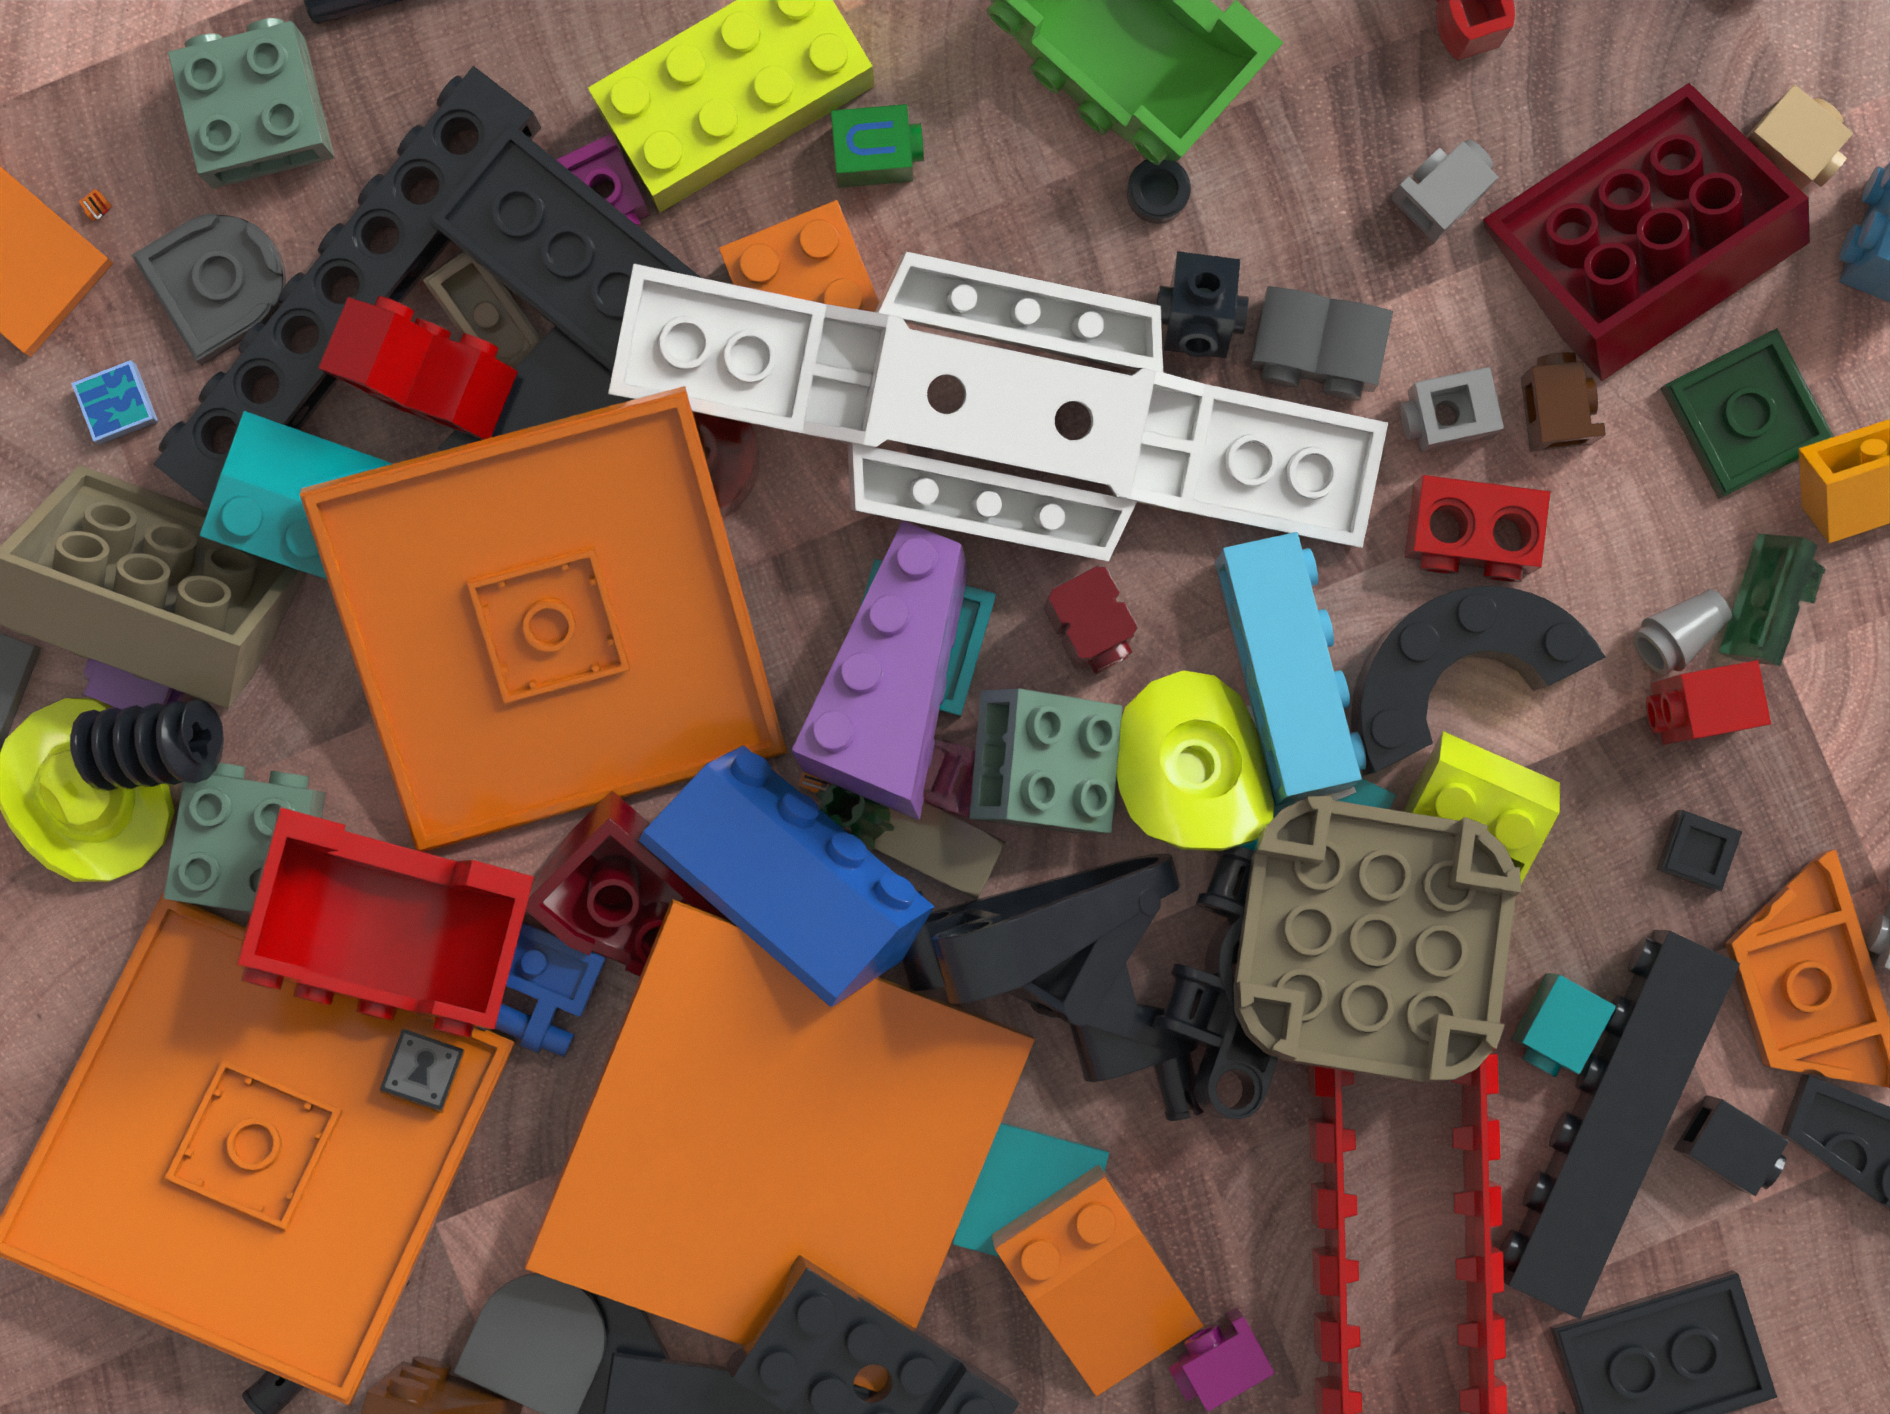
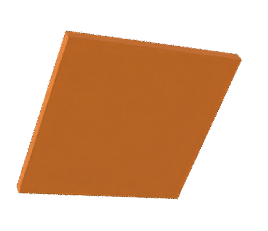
M685 386L301 488V501L417 851H428L594 806L611 790L620 798L690 780L707 763L743 745L752 753L764 759L787 753Z
M162 892L0 1217V1257L351 1407L516 1046L515 1042L474 1027L471 1038L444 1033L433 1029L435 1018L401 1010L396 1011L394 1021L356 1012L359 1000L334 994L331 1006L300 999L293 996L296 984L283 981L281 991L243 982L241 978L244 969L236 966L246 928L189 903L163 899L164 893ZM402 1028L462 1048L465 1051L443 1113L380 1092L381 1084Z
M672 899L524 1262L525 1269L745 1346L753 1341L782 1298L791 1267L797 1257L801 1255L916 1329L1035 1039L1028 1033L877 977L831 1008L732 921ZM875 1364L865 1366L855 1376L854 1384L879 1392L887 1382V1369Z

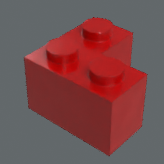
M378 296L374 305L350 297L347 298L318 369L397 411L481 440L491 438L518 373L517 370L496 359L499 350L497 346L466 333H463L460 342L449 340L452 334L450 331L420 318H416L413 323L411 321L414 314L412 309L383 296Z

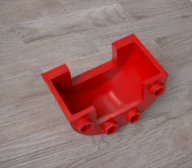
M280 807L236 962V966L244 969L241 981L280 991L283 981L296 984L294 997L330 1006L332 1005L334 994L359 1000L356 1009L357 1013L394 1021L397 1010L435 1018L434 1030L466 1038L472 1037L474 1026L495 1030L534 876L476 860L454 861L347 832L344 831L346 826L344 824Z

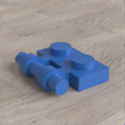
M523 921L506 986L536 998L538 1002L532 1016L501 1003L495 1029L521 1039V1047L537 1054L540 1053L541 1049L565 1058L575 1034L552 1025L558 1008L578 1017L584 1015L607 957L591 951L589 956L572 949L554 934ZM477 1027L484 1031L487 1030V1028Z

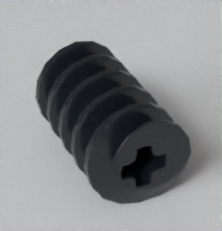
M199 699L188 703L174 701L166 705L153 703L144 708L133 705L124 709L108 708L101 712L88 710L79 714L73 723L70 734V751L75 768L87 784L94 789L111 791L117 788L133 789L139 786L154 787L160 784L176 785L182 782L198 783L207 780L218 767L224 745L223 725L217 712L208 702Z

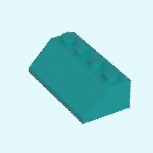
M244 411L199 536L327 580L301 501V488L393 463Z

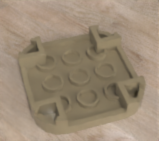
M1307 796L1304 800L1282 809L1260 833L1251 858L1233 984L1235 1014L1245 1035L1264 1053L1291 1063L1414 1083H1446L1476 1070L1488 1055L1497 1049L1505 1025L1500 1024L1515 898L1516 895L1521 893L1520 867L1515 868L1505 846L1487 830V825L1466 817L1457 821L1335 801L1333 796Z

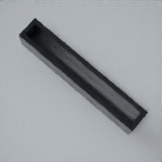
M1654 930L1651 938L1644 936L1639 941L1628 965V971L1634 973V976L1625 996L1617 995L1611 1002L1616 1008L1604 1028L1608 1034L1597 1056L1591 1053L1581 1073L1577 1076L1575 1087L1581 1090V1094L1571 1114L1564 1112L1560 1116L1552 1131L1549 1147L1555 1149L1548 1167L1545 1173L1538 1170L1533 1175L1525 1191L1523 1206L1529 1209L1518 1232L1511 1229L1500 1246L1499 1250L1503 1252L1505 1284L1581 1320L1740 963L1670 930Z

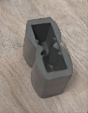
M1268 286L1262 304L1250 368L1262 371L1261 380L1270 384L1298 387L1300 379H1308L1324 383L1323 392L1327 395L1343 399L1360 400L1362 391L1374 392L1378 387L1393 311L1369 304L1330 299L1304 291Z

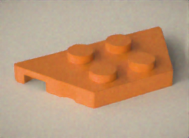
M1827 850L1820 852L1744 924L1725 945L1730 959L1740 963L1735 976L1763 1066L1890 1088V1019L1837 851Z

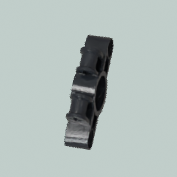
M1241 846L1223 851H1214L1219 858L1207 892L1199 893L1196 905L1227 918L1216 930L1208 945L1205 957V972L1189 966L1174 964L1171 975L1176 980L1164 1014L1156 1016L1153 1027L1206 1048L1195 1079L1194 1094L1196 1102L1204 1112L1212 1117L1222 1119H1242L1250 1117L1259 1110L1265 1100L1279 1059L1264 1053L1245 1035L1234 1009V977L1231 964L1237 963L1240 942L1238 939L1241 935L1251 858L1254 852ZM1227 1071H1231L1238 1076L1243 1088L1240 1100L1231 1108L1221 1103L1216 1092L1218 1080Z

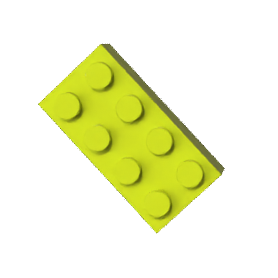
M736 0L589 86L588 90L597 110L657 210L661 213L829 114L831 110L841 107L873 88L874 74L871 62L833 0Z

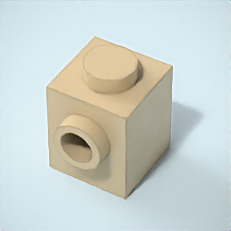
M1794 84L1777 100L1746 138L1802 190L1812 181L1822 187L1836 173L1847 159L1839 150L1852 136L1853 132L1842 124L1844 122L1843 117L1833 105L1820 98L1812 99Z

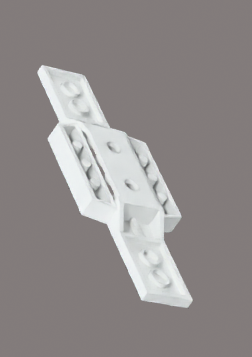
M905 252L900 256L875 312L828 305L633 264L608 392L609 395L634 400L685 386L692 412L847 443L851 510L1103 561L1110 560L1136 503L1284 533L1298 532L1299 536L1363 548L1388 422L1212 386L1163 373L1161 306L911 252ZM906 323L1137 372L1133 375H1126L909 329ZM940 375L955 377L964 388V401L961 407L951 414L937 412L931 407L927 398V390L930 383ZM1069 401L1079 402L1084 405L1091 416L1089 431L1078 440L1064 438L1055 427L1057 410ZM886 440L1106 484L1112 490L1113 496L876 447Z

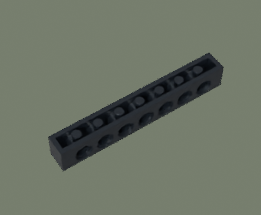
M472 66L464 78L457 75L448 82L437 99L436 105L439 109L424 127L420 124L416 125L406 134L397 150V155L400 157L385 176L377 174L366 184L358 197L357 202L360 207L346 225L338 223L325 235L318 248V253L321 256L306 274L302 272L297 273L288 281L278 298L281 306L266 324L259 322L247 332L238 348V351L241 353L240 357L227 373L220 371L206 383L198 398L202 404L187 423L184 421L176 423L163 437L158 448L162 454L155 461L154 465L208 508L210 507L229 453L228 451L218 454L214 450L213 438L220 427L230 423H234L238 427L243 412L246 411L300 430L339 380L318 369L345 306V303L337 304L332 302L331 291L334 284L343 277L354 276L359 279V290L353 299L374 305L377 297L383 296L402 303L450 243L445 236L429 224L427 219L508 122L531 140L541 129L532 110L475 66ZM462 130H473L479 133L478 142L470 152L462 155L449 152L450 140L456 133ZM427 178L439 181L438 192L430 202L425 204L410 202V191L418 181ZM386 227L399 230L398 243L391 251L384 254L371 252V240L377 231ZM304 326H318L319 340L316 346L306 353H294L292 349L294 334ZM268 374L277 375L279 390L276 396L266 403H255L252 391L256 381Z

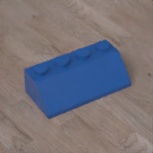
M744 745L707 763L643 831L639 842L831 1008L902 962L934 908V905L915 890L910 881L894 873L868 851L865 844L859 838L842 829L819 809L814 800L797 791L771 769V766L763 757L752 753Z

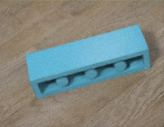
M1298 532L1223 548L1214 563L1276 806L1301 801L1307 796H1322L1351 789L1362 780L1360 770L1366 769V755L1358 732H1349L1344 708H1349L1350 706L1349 689L1343 672L1341 670L1334 671L1328 647L1334 645V633L1326 609H1317L1312 586L1318 584V572L1311 549H1302Z

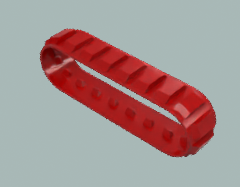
M1491 1052L1476 1070L1451 1081V1083L1461 1084L1462 1126L1452 1128V1148L1463 1150L1464 1191L1453 1193L1454 1213L1465 1215L1466 1256L1455 1259L1456 1279L1464 1280L1467 1283V1322L1457 1324V1344L1468 1347L1469 1388L1459 1390V1410L1470 1414H1507V1385L1494 1375V1360L1506 1358L1505 1318L1493 1310L1492 1300L1493 1293L1504 1292L1503 1252L1491 1245V1227L1502 1226L1501 1185L1489 1180V1161L1500 1159L1499 1119L1488 1116L1487 1095L1499 1094L1498 1054ZM1308 1065L1309 1093L1322 1097V1117L1309 1119L1310 1158L1316 1162L1323 1163L1324 1182L1311 1183L1312 1223L1320 1229H1325V1246L1312 1248L1313 1288L1320 1295H1326L1327 1311L1314 1313L1315 1353L1321 1361L1328 1362V1376L1315 1378L1316 1414L1362 1413V1392L1349 1389L1348 1350L1361 1347L1360 1326L1347 1324L1346 1284L1359 1281V1261L1346 1258L1345 1218L1358 1215L1357 1195L1344 1193L1343 1152L1356 1150V1130L1343 1128L1342 1087L1354 1084V1073Z

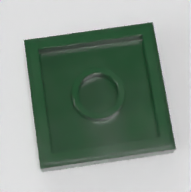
M1777 328L1660 388L1718 499L1799 459V448L1834 437Z

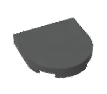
M217 214L198 216L132 254V257L186 346L200 365L241 342L247 332L257 323L263 322L266 324L279 308L278 298L286 285L284 262L274 242L257 225L234 216Z
M537 1273L517 1277L499 1288L486 1302L453 1373L542 1414H579L606 1350L607 1335L600 1309L589 1291Z

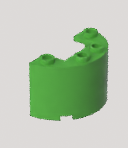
M991 0L992 4L986 10L994 23L1004 32L1013 36L1035 61L1029 69L1044 87L1056 94L1061 89L1064 90L1080 105L1076 111L1091 129L1103 136L1109 130H1112L1121 138L1131 143L1142 156L1155 165H1160L1163 160L1177 161L1182 158L1284 43L1237 0H1234L1225 12L1221 11L1210 0Z

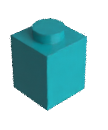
M1546 973L1510 1040L1526 1048L1521 1058L1523 1061L1556 1078L1561 1068L1580 1074L1616 1006L1560 974Z

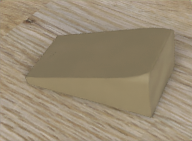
M463 251L423 278L424 283L461 335L466 333L497 346L499 350L496 359L513 369L542 340L504 284Z
M923 802L920 821L889 808V822L895 828L893 831H885L880 837L875 839L874 849L978 900L1006 842Z

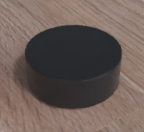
M1146 159L1133 170L1127 185V200L1132 211L1142 220L1155 224L1166 223L1177 218L1185 209L1191 193L1189 176L1185 169L1176 161L1163 160L1160 165H1155Z

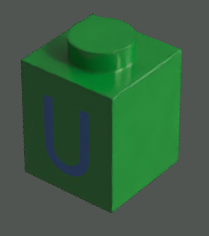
M907 104L831 110L838 188L913 182L912 162L924 161L921 123L909 124Z

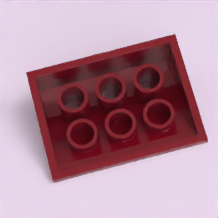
M1690 83L1684 85L1483 219L1485 229L1563 341L1601 381L1810 243L1809 198Z

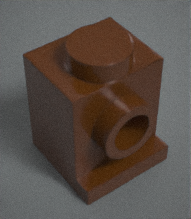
M1574 352L1554 353L1537 358L1538 366L1532 367L1520 377L1530 452L1592 445L1606 435L1605 424L1591 423V416L1596 415L1598 411V394L1594 379L1592 377L1585 378L1584 362H1577Z

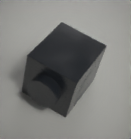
M1706 1095L1674 1147V1150L1739 1191L1756 1196L1761 1187L1768 1189L1781 1174L1786 1163V1157L1782 1155V1152L1789 1140L1725 1100Z

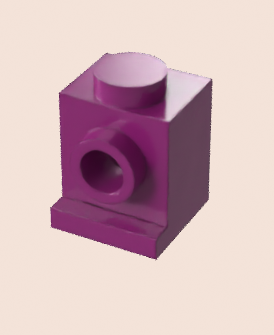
M611 133L556 159L592 189L608 180L613 182L615 185L614 191L605 200L640 228L642 226L640 220L650 216L646 203Z
M1238 1308L1226 1313L1232 1324L1228 1328L1221 1331L1218 1324H1214L1189 1337L1184 1342L1187 1351L1178 1355L1179 1361L1168 1367L1185 1400L1188 1402L1198 1396L1207 1412L1276 1374Z

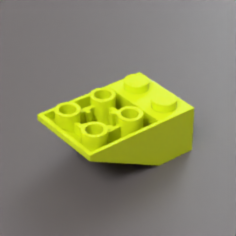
M1442 731L1403 812L1457 821L1466 817L1487 825V830L1505 846L1515 868L1520 867V880L1522 884L1560 813V782Z

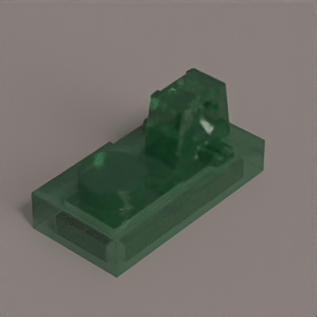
M1757 534L1732 610V618L1728 622L1718 653L1736 661L1749 662L1759 660V664L1781 667L1800 609L1798 604L1799 602L1815 603L1823 574H1825L1826 568L1814 560L1818 544L1804 537Z

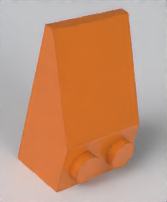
M1099 1164L991 1235L994 1248L1007 1269L1096 1397L1204 1327Z

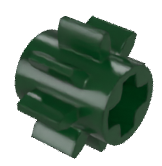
M834 784L829 786L826 791H818L816 794L821 800L820 810L847 833L859 838L869 851L874 850L875 839L880 837L885 831H893L895 828L889 822V807Z

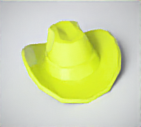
M1182 670L1151 681L1125 707L1121 718L1116 775L1119 791L1130 818L1148 836L1182 850L1223 851L1254 842L1263 829L1273 820L1274 800L1255 724L1241 695L1215 675Z
M64 698L33 712L5 739L0 751V811L9 828L25 849L43 866L72 882H110L143 868L166 843L175 813L169 785L160 784L154 787L139 786L133 789L117 788L111 791H103L92 788L81 778L75 768L70 751V734L73 723L82 712L88 710L101 712L108 708H114L94 698Z

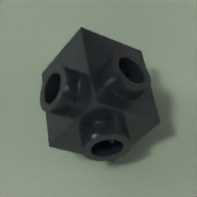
M1177 251L1171 285L1159 286L1156 305L1161 306V324L1166 325L1164 351L1185 353L1193 357L1211 356L1227 358L1232 333L1243 335L1247 320L1249 297L1237 295L1240 259Z

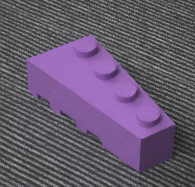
M902 520L792 748V752L803 772L919 821L924 801L923 790L927 770L931 765L935 745L934 734L940 704H943L947 684V668L951 648H954L969 571L961 543Z

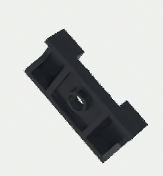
M801 1255L797 1257L791 1267L782 1298L753 1341L735 1351L726 1363L733 1380L786 1413L790 1409L797 1414H1013L1020 1404L1009 1388ZM875 1364L887 1369V1382L878 1393L863 1395L854 1390L855 1376L863 1367Z

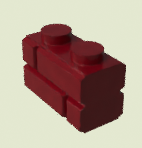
M1096 566L1051 590L1044 606V611L1056 634H1064L1061 644L1073 667L1083 669L1090 665L1095 675L1129 658L1128 655L1133 653L1129 642L1138 629L1125 602H1117L1116 599L1120 592L1107 567Z

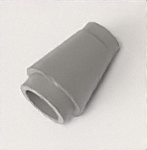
M1707 589L1700 595H1696L1643 619L1641 623L1642 629L1634 634L1635 647L1644 662L1655 672L1665 675L1671 670L1682 671L1722 629L1723 625L1731 620V609L1718 592Z

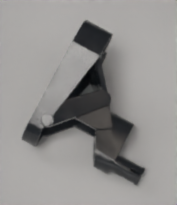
M1151 854L1125 859L930 913L903 959L910 989L924 991L945 986L950 1004L979 1001L1007 992L1030 1004L1032 1009L1038 1014L1053 1018L1058 1017L1070 1024L1085 1081L1097 1082L1114 1079L1154 1065L1167 1120L1178 1121L1191 1118L1189 1110H1193V1114L1196 1116L1204 1112L1196 1102L1194 1094L1196 1073L1190 1052L1197 1049L1198 1045L1153 1027L1155 1017L1163 1015L1165 1008L1136 1003L1126 965L1129 957L1159 911L1161 899L1177 891L1180 887L1172 855Z

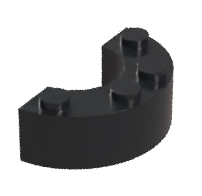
M1478 586L1456 590L1434 598L1393 624L1372 648L1362 666L1353 694L1351 729L1352 732H1358L1364 746L1366 769L1363 770L1364 775L1375 773L1433 744L1426 720L1429 694L1441 673L1458 660L1469 657L1498 660L1518 671L1530 688L1536 691L1548 687L1606 658L1596 640L1575 617L1560 606L1533 593L1508 587Z

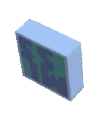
M131 360L71 383L92 439L99 445L158 422L138 367Z

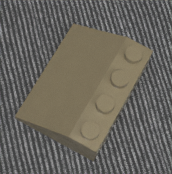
M78 465L0 546V625L11 629L17 634L37 638L67 649L77 656L97 660L132 673L137 678L154 681L192 695L196 699L229 709L255 675L307 573L199 536L207 515L205 510Z

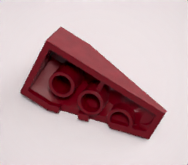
M611 790L565 837L532 885L526 911L568 947L589 956L591 951L624 964L625 971L641 976L672 899L726 920L729 919L639 842L643 831L650 823Z

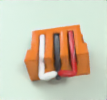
M96 188L79 201L85 214L92 221L100 219L112 207L111 203Z
M802 772L798 784L801 788L814 793L820 790L826 791L830 785L829 782L806 772ZM823 783L827 784L826 788L822 787Z

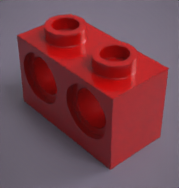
M1422 475L1413 483L1404 558L1421 560L1420 570L1427 572L1458 574L1459 565L1484 568L1483 578L1501 582H1522L1523 573L1531 574L1542 567L1551 491ZM1434 512H1447L1456 519L1459 525V535L1456 542L1444 543L1433 536L1430 530V518ZM1497 520H1509L1520 529L1522 542L1517 551L1504 550L1496 543L1493 529Z
M1759 660L1679 674L1651 683L1653 695L1646 698V711L1650 727L1654 733H1661L1663 745L1771 725Z

